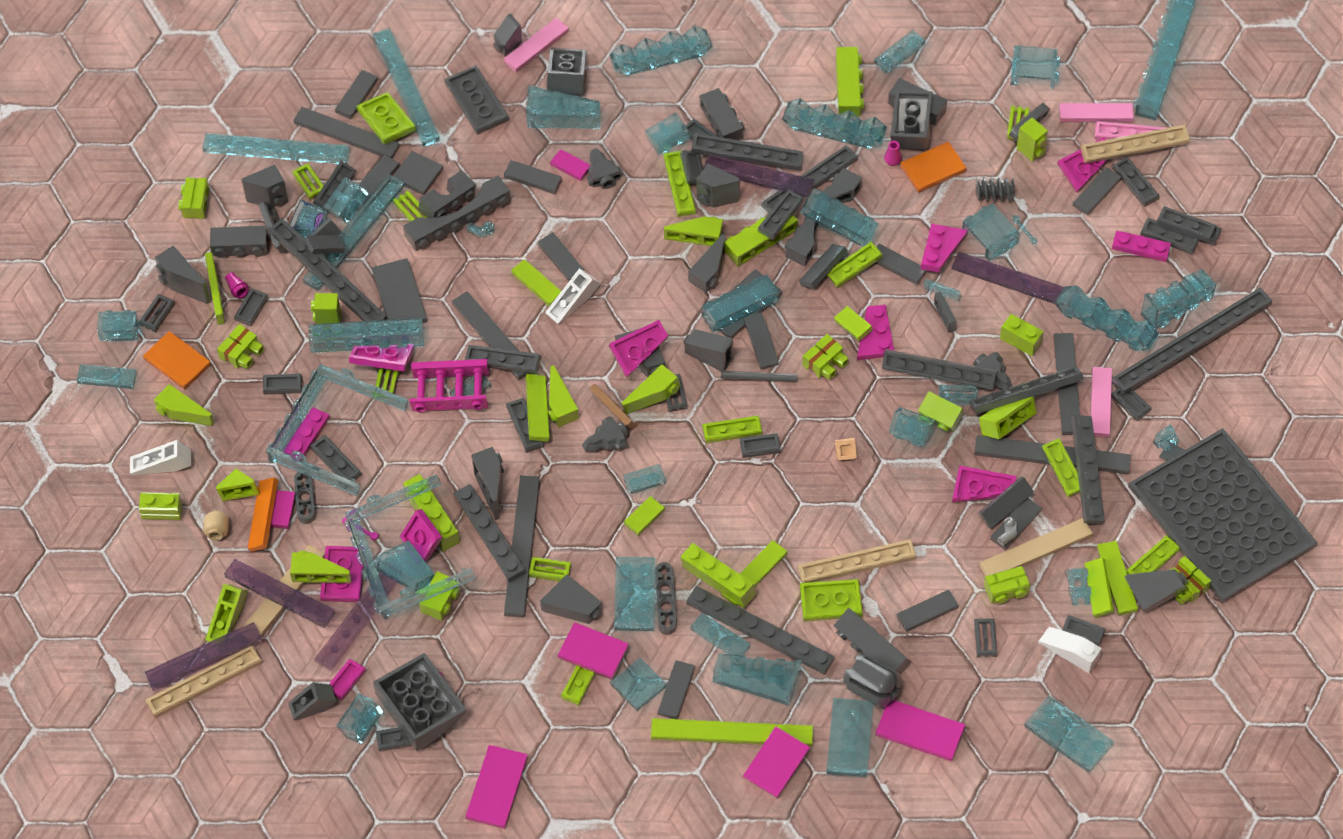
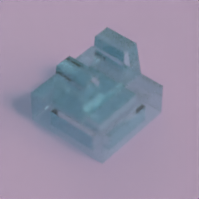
M1171 424L1158 432L1153 442L1158 449L1161 447L1166 452L1171 447L1168 442H1172L1175 446L1179 443L1175 429Z
M1088 568L1065 569L1069 587H1074L1076 579H1080L1081 586H1086Z
M1090 586L1068 587L1073 606L1078 605L1077 600L1079 597L1084 599L1085 605L1089 604Z

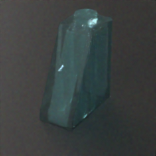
M409 540L375 558V569L415 593L422 590L426 591L434 577L432 570Z

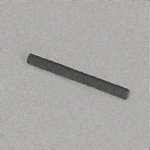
M721 371V378L797 382V374Z

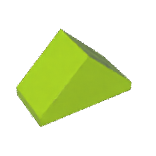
M238 469L232 471L216 486L222 501L260 494L254 479Z

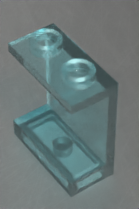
M1014 45L1010 85L1017 86L1018 78L1020 77L1051 80L1050 89H1054V83L1058 82L1059 71H1056V67L1059 68L1060 57H1057L1058 49Z
M993 203L983 206L977 213L967 216L963 221L962 229L970 231L986 248L985 257L989 262L1019 244L1020 232Z

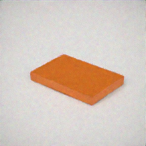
M949 141L900 163L901 168L918 193L958 176L967 170Z
M170 331L143 355L144 360L184 390L211 365L208 359Z

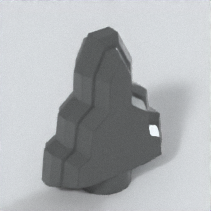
M595 148L590 151L589 160L591 165L588 168L589 175L587 176L589 186H601L603 189L613 187L616 181L624 175L621 167L616 166L612 160L606 159L605 154L599 149Z
M993 352L988 356L983 353L975 359L974 366L998 370L995 383L997 389L1003 390L1013 387L1009 376L1005 373L1006 367L1002 363L1003 358L998 352Z
M609 416L602 420V424L596 428L595 434L589 436L582 444L585 452L598 451L602 448L606 450L614 448L621 450L628 447L625 439L628 436L627 429L623 422L616 423Z

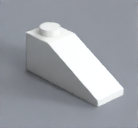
M579 268L545 313L560 325L591 297L601 283L588 272Z
M178 440L130 457L131 475L175 472L191 466V449Z
M1052 627L1046 630L1038 642L1087 673H1090L1099 661L1102 650L1101 647L1086 638Z

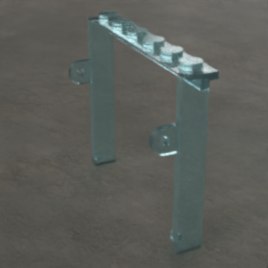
M320 364L317 370H313L310 382L304 385L301 397L295 400L292 412L286 415L283 427L277 430L274 442L268 445L266 450L268 462L272 463L274 461L357 496L359 484L355 482V479L351 478V480H348L307 463L306 457L299 451H293L291 456L283 453L326 379L403 411H406L408 408V399L356 379L353 372L343 368L339 372Z
M437 474L384 497H380V495L370 496L366 500L367 504L345 513L347 518L344 521L348 532L351 531L353 535L350 537L353 547L357 548L359 552L356 554L359 564L364 566L362 574L365 580H369L370 583L368 591L371 597H375L376 600L374 608L377 614L381 613L384 619H388V616L477 579L472 568L467 570L463 568L461 569L462 572L415 591L412 587L405 588L400 591L401 598L388 602L360 519L441 486L442 484Z

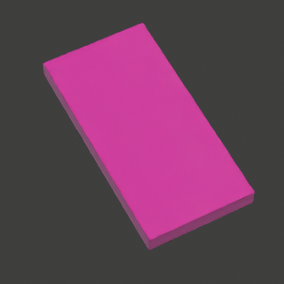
M893 700L890 704L886 705L875 736L952 762L965 724Z
M493 745L488 746L465 816L466 820L505 829L528 754Z

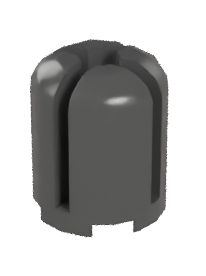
M865 653L858 654L855 657L857 661L853 664L851 670L846 669L843 684L847 686L846 689L878 707L890 704L900 691L902 678L899 672Z

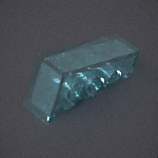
M528 85L527 128L600 129V101Z
M1203 269L1185 276L1180 283L1176 280L1166 289L1163 287L1156 290L1157 293L1153 295L1150 292L1145 294L1141 316L1154 330L1160 327L1163 328L1174 318H1180L1189 309H1195L1204 300H1210L1215 294L1216 283Z
M720 653L713 669L712 682L789 705L801 673L802 660L788 662L785 659L779 658L777 660H765L764 657L754 659L746 658L744 655Z

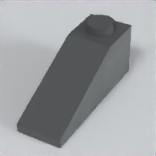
M722 234L688 271V282L705 293L710 288H714L718 282L725 250V235Z

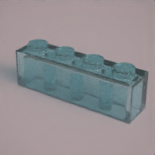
M814 188L808 194L800 211V214L861 247H864L871 241L879 224L871 217L864 216L856 209L848 207L838 199H833L823 191Z
M768 275L757 277L752 282L741 285L730 293H724L719 298L706 302L702 306V318L714 333L777 302L778 290Z

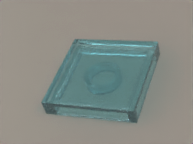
M641 658L610 682V685L636 711L640 710L667 686Z

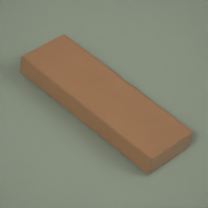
M593 384L590 390L627 427L635 429L638 424L600 386Z

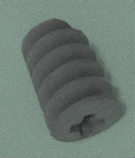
M976 178V196L979 201H981L982 196H985L986 201L989 200L990 196H992L993 201H996L997 196L1000 197L1001 201L1004 200L1005 196H1007L1009 202L1014 195V178H1012L1010 183L1008 178H1005L1003 183L1000 178H997L995 183L993 178H990L988 183L985 178H982L981 183Z

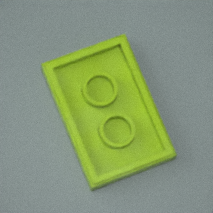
M388 92L357 105V111L384 145L416 131V126Z
M859 579L800 583L803 621L839 619L848 608L853 610L858 616H863Z

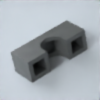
M461 170L447 180L446 190L450 194L441 195L435 189H432L420 197L419 209L428 218L446 216L451 210H456L463 202L469 201L474 197L476 184Z

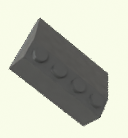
M425 653L373 681L375 695L416 752L434 742L467 712L466 708Z

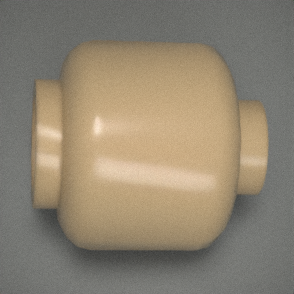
M219 510L206 514L203 522L204 534L211 540H220L225 537L229 530L228 516Z

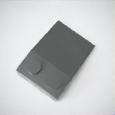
M550 48L547 92L553 94H583L586 50Z
M896 90L890 138L891 141L899 143V148L929 149L933 91Z
M174 246L155 257L157 264L155 268L159 273L158 279L163 285L166 284L170 290L205 304L210 303L206 282Z
M490 447L472 454L471 457L474 476L495 520L499 519L501 502V473H504L501 464L503 461L500 453H496L494 448Z

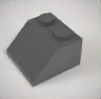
M275 164L241 179L245 199L249 203L259 205L261 202H266L276 207L288 201L284 179Z
M707 164L697 178V200L701 204L712 208L738 202L740 200V178Z

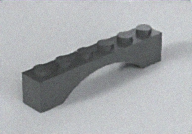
M845 168L840 173L835 174L830 187L827 186L825 188L822 198L816 200L811 213L808 212L806 214L803 224L796 228L793 238L787 240L784 247L787 258L804 267L814 255V234L819 222L833 208L854 199L862 188L861 176Z
M498 175L484 182L475 198L459 211L442 217H418L403 225L404 236L415 251L424 249L436 240L443 239L451 232L458 231L466 224L475 222L481 216L490 214L496 208L505 206L511 201L510 190Z

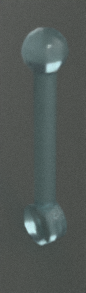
M1014 215L1012 221L1021 227L1031 239L1030 242L1032 244H1036L1038 242L1037 238L1033 237L1020 222V217Z

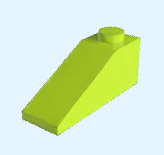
M704 216L667 225L664 227V239L712 246L722 235L723 219Z
M661 364L621 403L624 411L629 414L666 400L671 395L676 394L679 387H681L678 377Z
M553 365L550 366V411H548V416L551 422L555 421L557 427H561L579 419L577 406Z
M170 384L154 399L155 409L161 416L165 415L173 420L208 426L214 424L213 416L209 411Z
M1031 396L994 408L981 416L979 422L982 435L1001 439L1037 414L1034 397Z
M292 552L290 569L292 582L351 583L350 570L312 552Z
M223 584L205 639L206 641L225 646L243 609L249 590L232 584Z

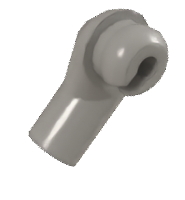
M1012 517L1004 520L1005 533L997 538L1002 546L1017 535V523Z

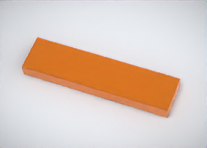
M275 477L259 481L258 490L260 494L256 496L247 548L251 552L267 548L278 479Z

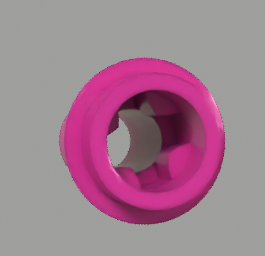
M897 141L889 142L884 154V160L890 166H896L902 160V154Z
M230 272L225 276L232 296L241 299L248 294V284L237 277L235 273Z

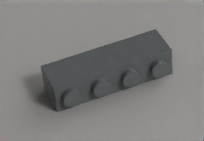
M850 608L833 625L838 629L836 634L843 640L848 638L852 642L850 646L858 653L862 650L865 654L896 670L899 674L911 662Z

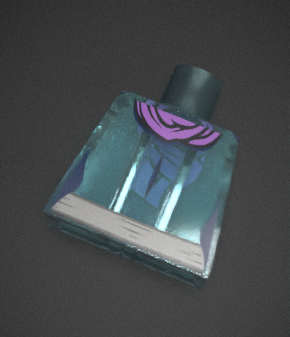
M300 199L289 225L305 239L306 236L311 235L328 219L327 211Z

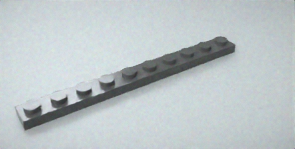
M1261 287L1112 377V383L1123 395L1270 306L1272 299Z

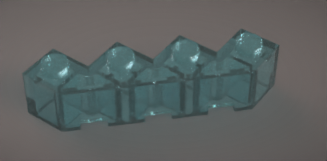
M694 25L683 36L669 32L659 42L644 38L634 48L620 44L609 56L615 71L629 76L699 58L706 54L713 45L707 30Z
M801 98L788 102L782 120L793 130L867 149L881 145L887 129L876 117L862 121L851 111L837 115L826 104L811 108Z
M1078 285L1065 286L1054 302L1064 316L1070 319L1075 317L1082 321V325L1094 331L1097 328L1105 332L1106 337L1118 343L1121 340L1129 344V348L1134 351L1149 350L1159 335L1150 321L1135 322L1126 309L1111 310L1102 297L1088 298Z

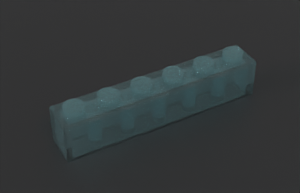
M422 318L309 324L311 353L351 351L354 346L377 345L379 348H389L390 345H397V348L407 347V344H414V347L424 346Z

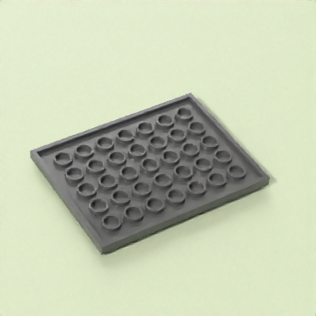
M1223 428L1131 481L1128 486L1169 538L1179 546L1181 553L1197 567V570H1201L1211 580L1210 589L1222 603L1313 549L1318 543Z

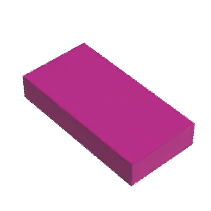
M562 149L550 161L551 166L579 181H582L589 172L590 164Z
M276 491L270 527L289 529L296 497L295 492Z
M349 659L329 683L332 686L334 696L343 701L365 674L366 668Z

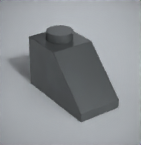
M511 14L506 16L494 34L493 45L496 51L501 52L505 57L522 45L521 24Z
M312 682L288 703L293 720H299L325 712L336 702L331 684Z

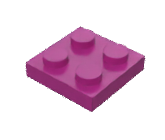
M419 509L414 512L400 538L418 563L422 565L427 563L441 541L442 536L424 511Z

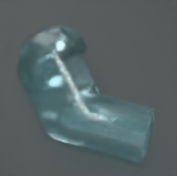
M487 221L484 223V226L479 227L469 222L466 231L482 237L492 234L494 224L491 221Z

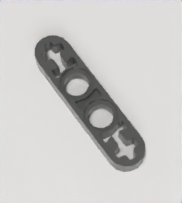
M662 562L655 568L658 628L662 634L670 635L676 630L673 568L669 563ZM663 569H666V580H663L662 577ZM668 586L671 590L668 593H662L660 588ZM668 603L672 608L669 611H664L661 609V606ZM665 617H669V628L665 627Z

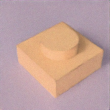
M854 438L835 440L838 461L857 458Z

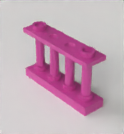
M487 359L411 362L414 379L418 378L417 398L410 399L412 411L480 410L488 408L487 397L482 395V376L489 375ZM464 376H475L474 396H463ZM445 377H456L454 397H444ZM426 378H437L436 397L425 398Z

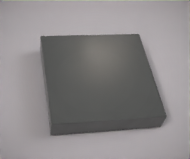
M411 151L394 174L393 181L425 195L442 172L443 165Z

